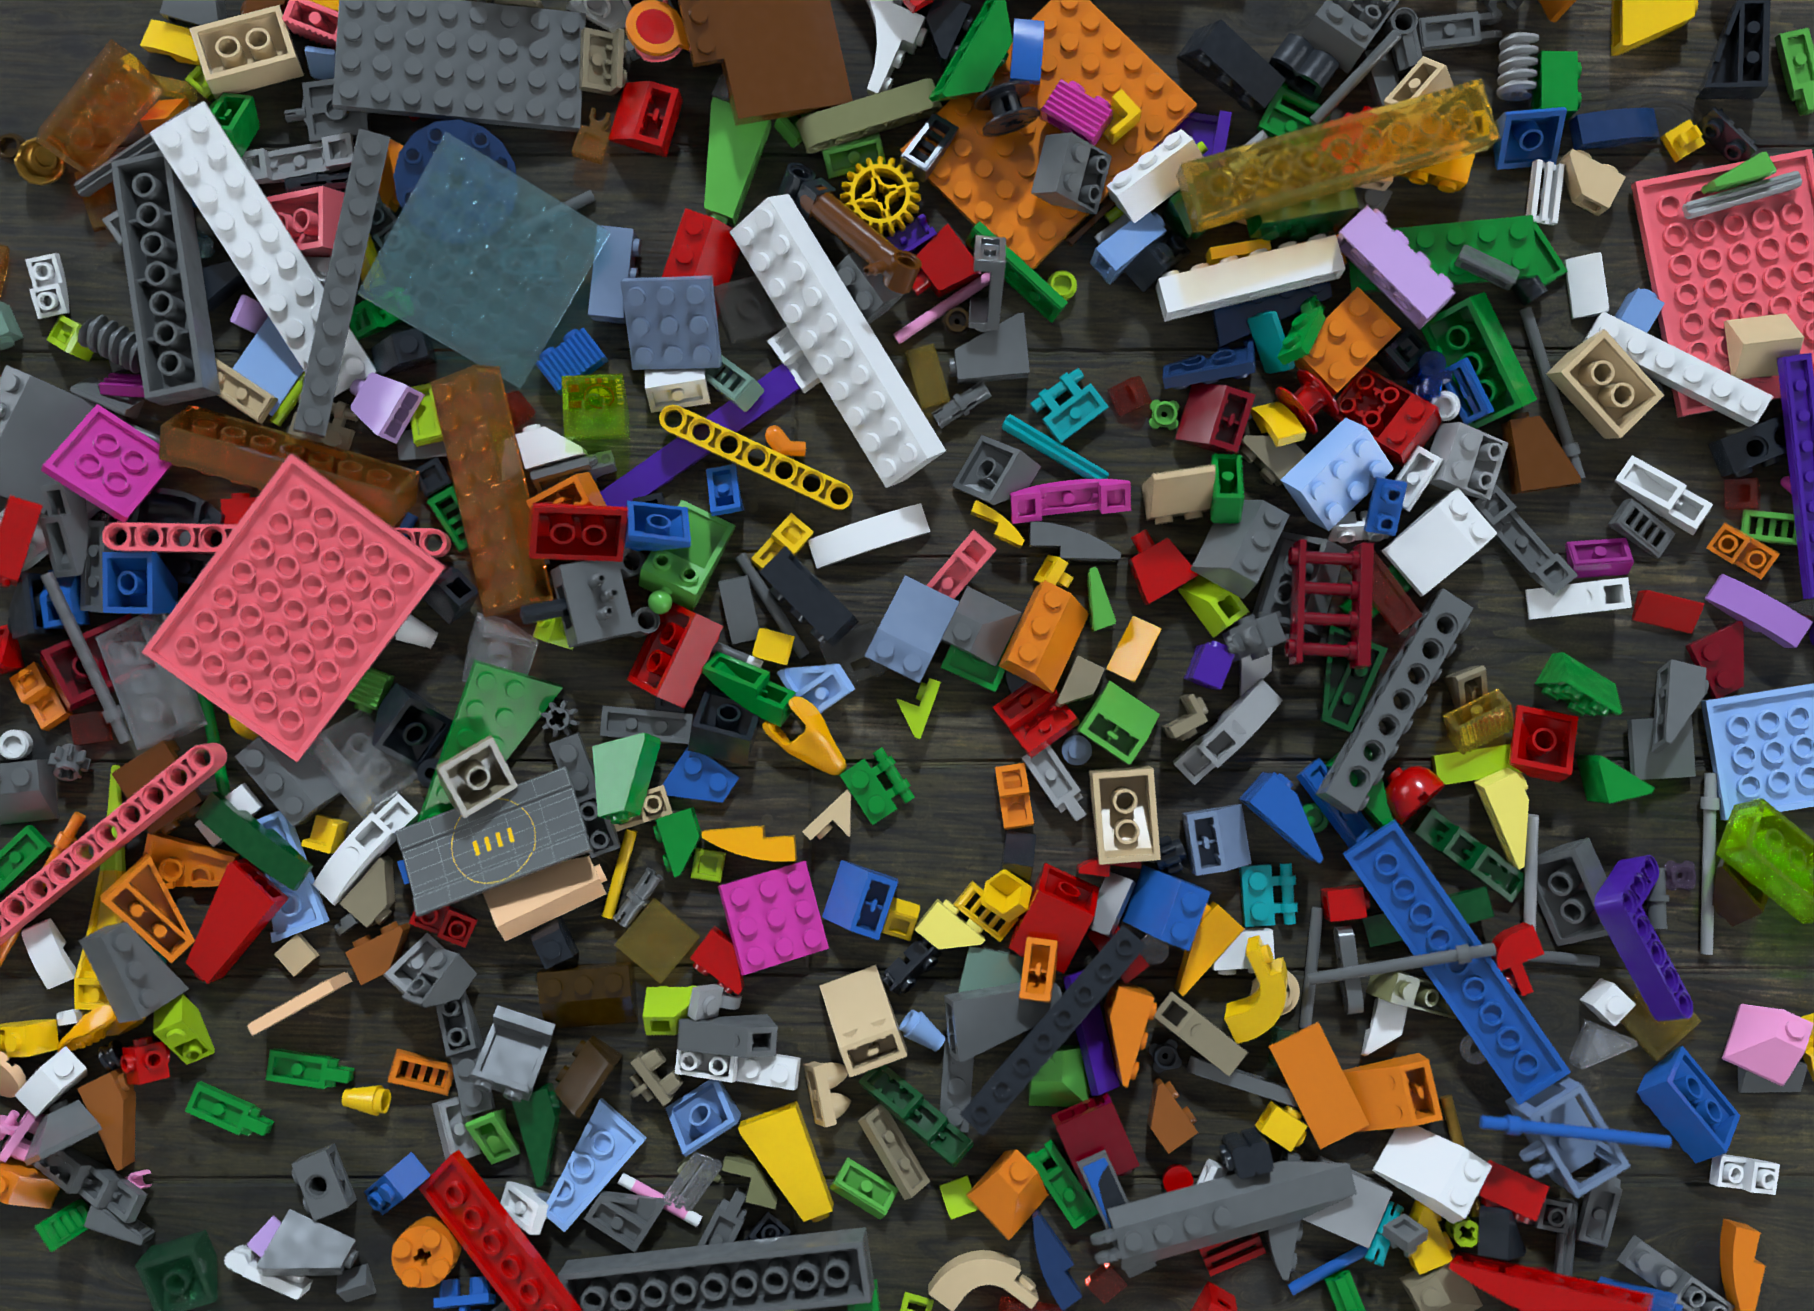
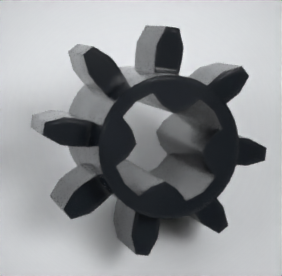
M1168 835L1159 838L1161 860H1154L1158 870L1161 871L1166 868L1169 874L1182 870L1181 862L1187 860V855L1179 838L1173 841Z

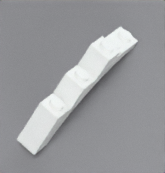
M865 0L871 11L877 38L875 65L867 87V96L890 90L893 79L890 76L894 67L900 68L905 56L904 51L914 54L917 45L922 47L927 37L928 29L925 28V16L918 13L912 14L909 9L901 6L903 4L902 0Z

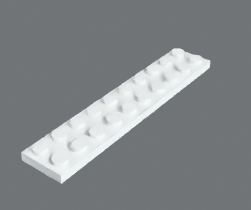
M203 101L149 133L306 373L324 287L210 108ZM350 327L334 397L348 390L354 380H365L370 373H377L375 366Z

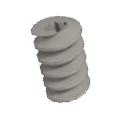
M1515 32L1505 35L1499 43L1501 50L1499 61L1501 64L1498 66L1500 76L1497 82L1500 87L1497 90V97L1500 99L1522 101L1532 97L1527 91L1535 89L1537 83L1528 81V79L1536 77L1537 71L1529 69V67L1537 65L1538 59L1529 57V55L1538 53L1539 48L1530 44L1537 42L1539 35Z

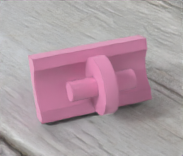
M11 1110L8 1116L0 1115V1140H3L5 1135H9L2 1145V1151L0 1152L1 1161L6 1162L9 1157L25 1162L24 1160L31 1141L23 1137L27 1131L35 1135L40 1120L46 1116L42 1113L35 1118L27 1110L19 1123L16 1120L20 1113L15 1110Z

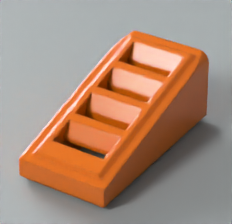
M396 1049L388 1075V1082L448 1096L454 1073L450 1063ZM403 1061L409 1062L405 1075L399 1074ZM415 1063L421 1065L417 1079L411 1077ZM427 1066L433 1067L429 1082L423 1081ZM439 1069L445 1070L441 1086L435 1084Z

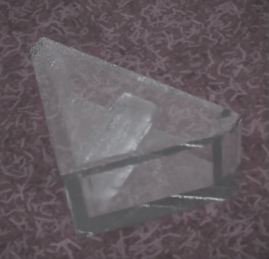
M1585 1019L1569 1059L1571 1064L1583 1070L1638 1047L1636 1040Z

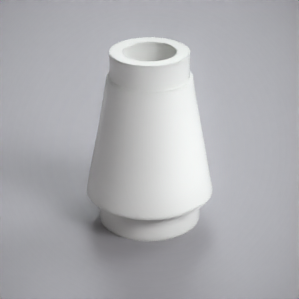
M410 614L394 636H396L398 641L431 649L438 636V632Z

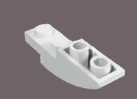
M397 794L376 815L371 812L357 826L328 860L313 885L335 906L354 888L375 864L377 859L397 840L395 831L414 824L420 814L401 795Z
M677 1049L675 1074L730 1083L740 1081L795 1090L798 1087L801 1058L776 1054V1056L745 1058Z

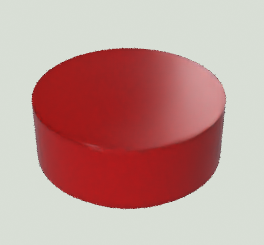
M1181 1164L1168 1166L1162 1175V1183L1167 1192L1192 1186L1194 1183L1189 1169Z

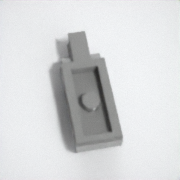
M1050 745L1033 758H1030L1028 754L1022 757L1034 778L1060 813L1067 809L1074 821H1078L1086 815L1078 803L1083 798L1080 793L1081 790Z

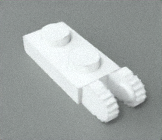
M246 1245L237 1246L234 1248V1251H230L224 1257L226 1267L232 1269V1271L295 1300L303 1296L310 1289L313 1282L312 1279L305 1276H263L259 1274L256 1266L261 1257H257V1254L249 1247H246Z

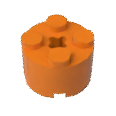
M423 1217L413 1222L393 1244L392 1265L405 1286L410 1288H428L441 1282L453 1269L459 1259L462 1246L439 1217Z

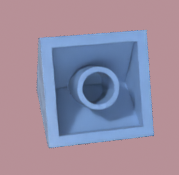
M709 1079L665 1108L685 1157L738 1124L741 1117V1112L722 1082Z

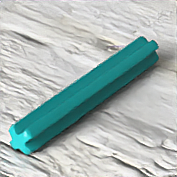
M1009 414L1002 424L1003 430L1083 478L1108 479L1109 473L1015 416Z

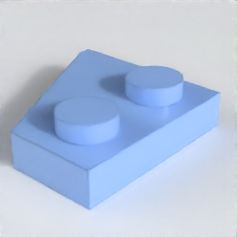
M840 664L790 667L777 672L787 689L795 691L796 696L808 700L820 713L855 690Z

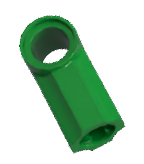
M1349 1270L1338 1271L1324 1279L1336 1311H1365Z

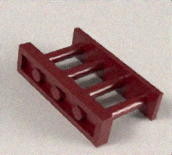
M1307 539L1298 540L1293 544V547H1290L1288 552V564L1292 566L1290 639H1287L1285 643V656L1289 657V665L1302 663L1303 655L1346 657L1350 661V668L1363 669L1369 667L1371 663L1374 543H1360L1353 547V551H1350L1349 554L1306 551ZM1306 563L1349 566L1350 569H1353L1352 581L1349 584L1305 581ZM1305 594L1348 596L1349 599H1352V608L1348 614L1304 612ZM1304 624L1347 627L1348 630H1351V642H1348L1347 645L1304 643Z

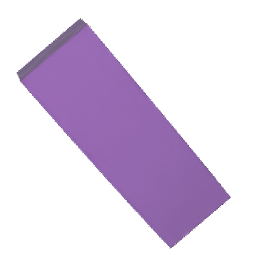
M1720 574L1705 597L1706 601L1735 620H1742L1744 626L1753 632L1763 633L1784 648H1796L1813 623L1772 597L1724 574Z

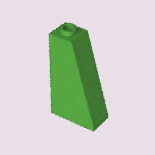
M713 97L711 102L704 209L707 216L713 217L726 225L728 223L735 226L772 125L771 120L735 126L731 104Z

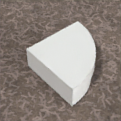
M71 1009L58 1012L56 1014L57 1024L61 1026L77 1023L82 1016L89 1013V1010Z

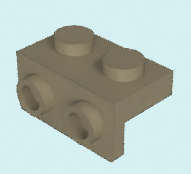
M586 27L581 30L579 89L614 96L625 86L627 72L626 69H623V58L627 54V40L624 39V29L618 28L614 33Z
M1185 694L1180 697L1187 714L1162 726L1167 738L1185 740L1198 733L1196 727L1208 721L1205 716L1208 713V709L1201 697L1196 698L1194 694Z

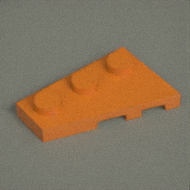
M148 833L143 855L146 852L150 855L167 889L192 886L193 888L219 886L228 864L231 861L239 860L240 854L162 833L151 835Z

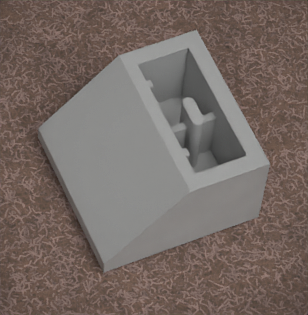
M1461 422L1441 423L1437 428L1430 452L1444 461L1429 484L1446 491H1452L1458 487L1464 495L1490 500L1508 442Z

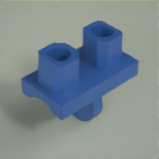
M1375 477L1364 531L1396 536L1408 484L1406 481Z
M485 1276L470 1278V1295L461 1296L459 1279L442 1280L439 1298H434V1308H459V1311H481L480 1309L471 1310V1306L496 1304V1294L490 1293V1283Z

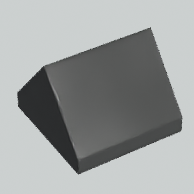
M368 1263L346 1269L342 1275H337L336 1294L345 1302L376 1293Z

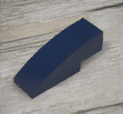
M1624 108L1576 115L1569 122L1574 150L1599 147L1600 150L1654 140L1660 137L1654 108Z
M1037 1208L1031 1215L1037 1257L1051 1294L1061 1310L1064 1311L1082 1298L1080 1287L1067 1271V1269L1074 1265L1069 1251Z

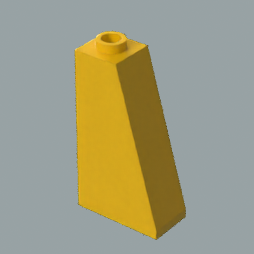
M795 1101L740 1121L738 1126L740 1135L803 1222L812 1219V1222H819L829 1217V1213L833 1211L834 1203L798 1102Z

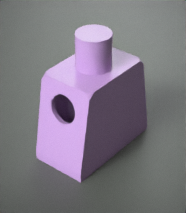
M373 372L367 376L365 381L356 379L350 386L351 394L356 396L351 404V410L376 435L397 444L425 394L403 383Z

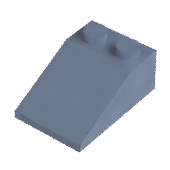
M905 575L876 631L865 657L920 683L959 601Z

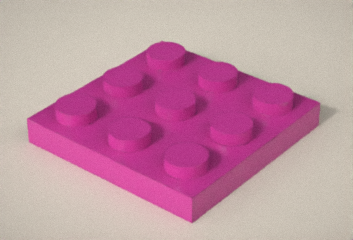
M97 404L43 464L41 471L114 518L126 523L174 465L178 456Z
M800 861L718 886L741 975L750 974L829 949L806 861Z

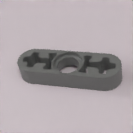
M1351 925L1334 927L1333 934L1338 968L1358 965L1355 936ZM1360 977L1340 980L1341 997L1345 1013L1347 1015L1363 1013L1364 1003Z

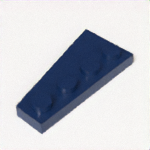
M1330 281L1211 310L1218 348L1251 335L1247 319L1265 310L1275 311L1281 321L1300 313L1301 304L1305 299L1316 295L1321 303L1331 299L1333 296Z

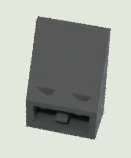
M1326 0L1301 37H1304L1314 49L1330 53L1340 64L1339 68L1348 74L1400 0Z

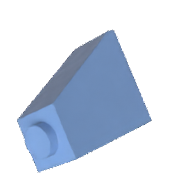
M1149 212L1136 223L1129 221L1096 247L1090 264L1110 285L1124 273V269L1146 246L1166 233L1167 230L1164 228L1165 223L1157 213Z

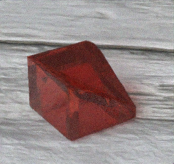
M104 710L69 716L74 745H87L113 740L110 722L106 723L102 715Z

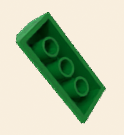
M1485 292L1471 296L1435 315L1421 328L1441 370L1468 357L1494 409L1493 412L1469 423L1468 426L1475 429L1480 428L1537 400ZM1453 371L1450 372L1470 414L1473 415L1474 413L1467 399L1464 398Z

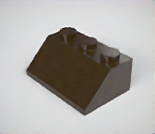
M634 961L553 967L546 970L544 968L537 973L539 1005L544 1020L556 1024L555 1029L639 1021Z

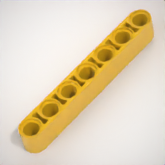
M668 405L660 412V424L672 435L834 510H843L852 502V490L848 485L680 406ZM679 412L682 415V423L678 427L672 428L666 424V417L669 413ZM707 425L710 428L709 437L702 441L695 439L693 432L696 426ZM727 437H732L738 442L736 451L729 454L721 450V442ZM754 450H760L765 454V462L760 466H752L748 461L749 454ZM788 463L792 466L793 474L791 477L780 479L776 475V467L779 464ZM813 475L820 480L821 485L817 491L808 492L805 490L803 480L807 476ZM835 488H842L847 493V501L842 505L834 504L830 498V494Z

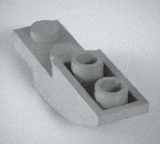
M1261 678L1218 716V721L1173 760L1174 765L1195 785L1215 766L1219 768L1270 717L1283 701L1282 698Z

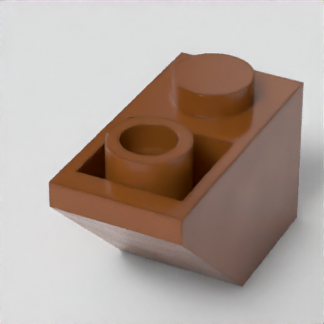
M397 921L381 928L382 935L371 939L368 934L352 942L355 948L345 953L360 985L385 974L400 959L411 929L408 922L399 926Z
M1158 1077L1153 1083L1147 1123L1169 1154L1198 1133L1193 1125L1197 1122V1119L1187 1106L1183 1109L1179 1106L1175 1099L1180 1097L1171 1082L1168 1081L1164 1084L1160 1077Z

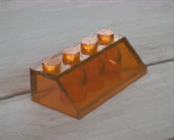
M110 39L39 127L36 142L86 176L109 159L164 92V88L138 58Z

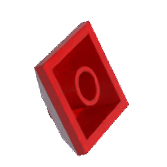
M1517 705L1509 765L1529 777L1558 783L1571 776L1578 717Z

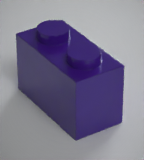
M1216 641L1197 645L1184 679L1210 690L1221 689L1235 655L1227 652L1228 646Z

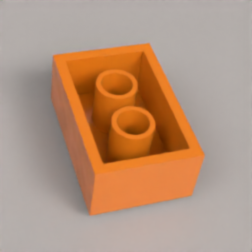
M1357 287L1327 316L1309 355L1295 360L1294 364L1298 369H1305L1313 374L1334 396L1401 328Z

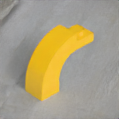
M1260 935L1248 938L1246 955L1260 986L1250 996L1229 1002L1226 1005L1224 1019L1237 1044L1252 1040L1267 1032L1279 1019L1286 1001L1288 975L1284 958L1281 957L1274 960L1270 946L1263 944Z

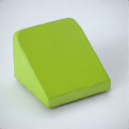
M968 1175L939 1185L950 1219H955L978 1210L966 1196L972 1189Z

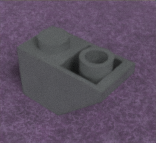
M437 947L417 977L411 982L402 998L405 1001L425 1008L461 998L477 973L458 953Z

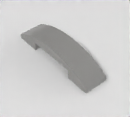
M351 132L321 137L322 142L274 151H267L264 148L250 150L244 153L242 160L258 184L285 182L286 178L310 176L313 172H319L321 175L329 174L351 166L354 152L353 135Z

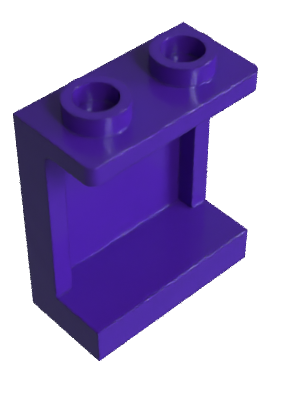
M1220 110L1218 116L1192 112L1172 133L1182 129L1193 138L1196 144L1202 141L1208 149L1203 154L1208 166L1210 167L1217 161L1222 167L1232 112ZM1159 143L1152 149V151L1159 146Z

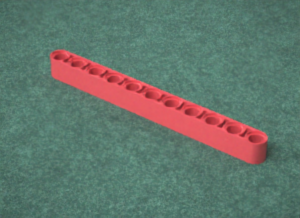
M116 522L106 526L103 530L102 538L108 548L123 552L216 554L237 525ZM394 528L402 535H409L414 544L433 558L443 557L450 551L451 540L449 536L438 529ZM124 529L127 533V540L124 544L119 545L116 541V536L119 531ZM153 530H156L159 534V540L154 546H151L148 542V535ZM188 531L191 535V540L188 545L183 547L180 544L179 538L182 532ZM216 531H220L223 537L222 543L214 547L211 544V536ZM434 535H439L443 542L442 547L437 551H431L428 547V541Z
M218 743L196 745L1 901L0 945L221 769L227 760L225 748ZM205 751L211 756L209 764L204 760ZM182 770L187 774L186 783L181 779ZM159 788L162 790L164 794L163 801H161L158 797ZM135 808L140 811V820L135 816ZM112 826L117 831L116 838L112 835ZM89 845L94 850L93 857L89 853ZM66 864H68L71 869L70 875L66 871ZM43 883L47 886V893L43 889ZM20 902L24 905V911L20 907Z

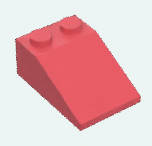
M319 186L266 197L304 256L331 257L344 192Z

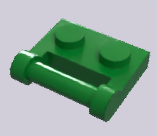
M1283 83L1271 99L1256 130H1264L1266 135L1282 143L1285 137L1314 149L1330 115L1318 127H1315L1311 124L1309 118L1279 104L1281 99L1311 114H1314L1322 106L1287 88L1288 85Z

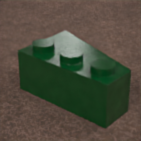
M1334 626L1328 627L1326 644L1347 645L1348 642H1351V633ZM1371 642V663L1369 667L1363 669L1350 668V661L1346 657L1325 656L1320 723L1348 735L1352 732L1387 652V648Z

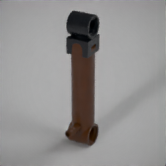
M800 163L788 164L778 194H789L806 220L815 218L869 264L863 269L865 275L881 274L884 276L883 283L887 288L900 294L909 293L922 266L921 260L908 251L896 248L834 196L836 189L823 178L815 179V172L811 168Z

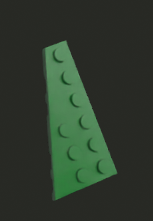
M474 660L437 766L490 735L493 737L506 762L541 717V713L545 712L549 703L555 699L563 687L560 684ZM435 770L417 823L454 809L440 784L437 770Z

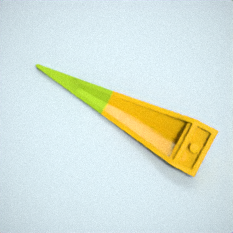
M112 765L111 773L119 769L120 765ZM110 774L107 816L122 805L121 788L112 774ZM112 826V835L116 838L117 831ZM125 846L100 865L86 937L104 926L124 922L101 901L100 896L126 872ZM82 949L74 977L75 1009L94 1010L103 1005H110Z

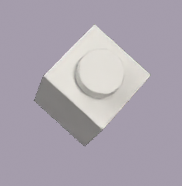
M1601 978L1580 999L1601 1021L1612 1026H1616L1636 1005L1614 983Z

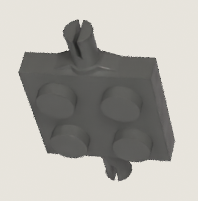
M334 78L302 83L304 96L302 108L284 110L287 123L305 121L308 126L311 143L322 142L321 137L348 132L352 133L353 139H357L359 128L371 131V113L333 108Z

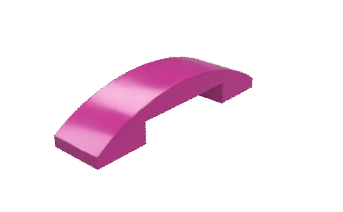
M1078 479L1046 483L1010 493L1011 522L1015 524L1042 521V516L1090 510H1099L1101 514L1131 511V483L1128 480Z

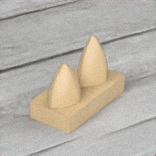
M815 1061L803 1064L815 1124L823 1127L836 1125V1119L845 1113L851 1100L842 1094L830 1093V1089L836 1087L847 1077L846 1066L839 1063H819Z

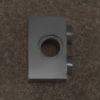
M335 1143L302 1156L292 1163L293 1180L301 1187L304 1195V1208L308 1214L312 1215L313 1221L348 1208L357 1200ZM317 1177H321L326 1181L327 1189H322L317 1185Z

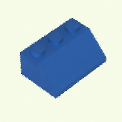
M1679 1046L1644 1075L1637 1093L1642 1102L1658 1117L1662 1126L1668 1129L1677 1140L1681 1149L1695 1163L1727 1153L1741 1115L1683 1046Z

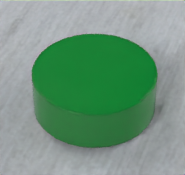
M1311 802L1302 806L1312 832L1318 833L1323 831L1327 827L1329 820L1317 804Z

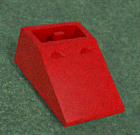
M1365 366L1354 376L1337 398L1336 403L1339 407V414L1336 416L1329 415L1339 423L1343 419L1348 418L1367 427L1387 459L1401 467L1405 465L1417 445L1423 448L1442 423L1438 406Z

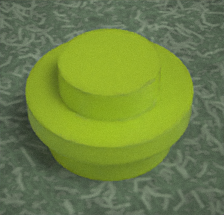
M1067 271L1053 273L1047 282L1065 300L1073 297L1077 289L1075 277Z

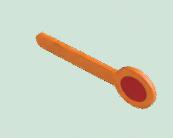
M645 0L637 3L630 9L626 18L625 30L629 41L636 49L650 56H665L674 52L678 47L689 51L683 21L673 7L662 1Z

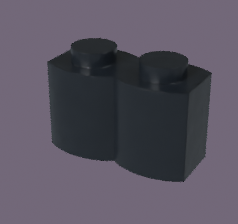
M1292 33L1287 35L1269 61V64L1286 79L1284 81L1285 84L1290 85L1298 94L1312 101H1317L1340 65L1330 53L1314 49L1304 37Z

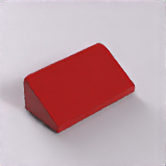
M1642 590L1637 593L1632 620L1692 634L1703 611L1704 603L1650 590Z

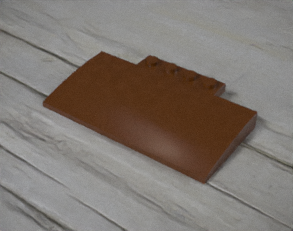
M678 0L693 67L721 63L735 126L818 112L853 101L830 0Z

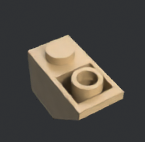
M1571 149L1559 162V164H1565L1564 179L1572 203L1596 216L1601 215L1610 208L1626 178L1618 173L1614 166L1601 164L1593 160L1589 153L1582 150Z

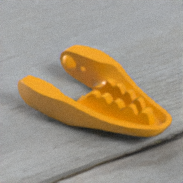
M794 696L788 701L792 711L806 725L805 731L794 741L790 742L787 735L777 725L768 721L762 723L765 733L790 755L830 775H840L846 770L845 759L833 740L824 718L808 700Z
M111 1005L100 1006L82 1016L58 1043L57 1052L65 1046L70 1051H74L78 1047L82 1049L86 1045L91 1046L106 1036L123 1034L142 1024L146 1017L141 1020L119 1023Z

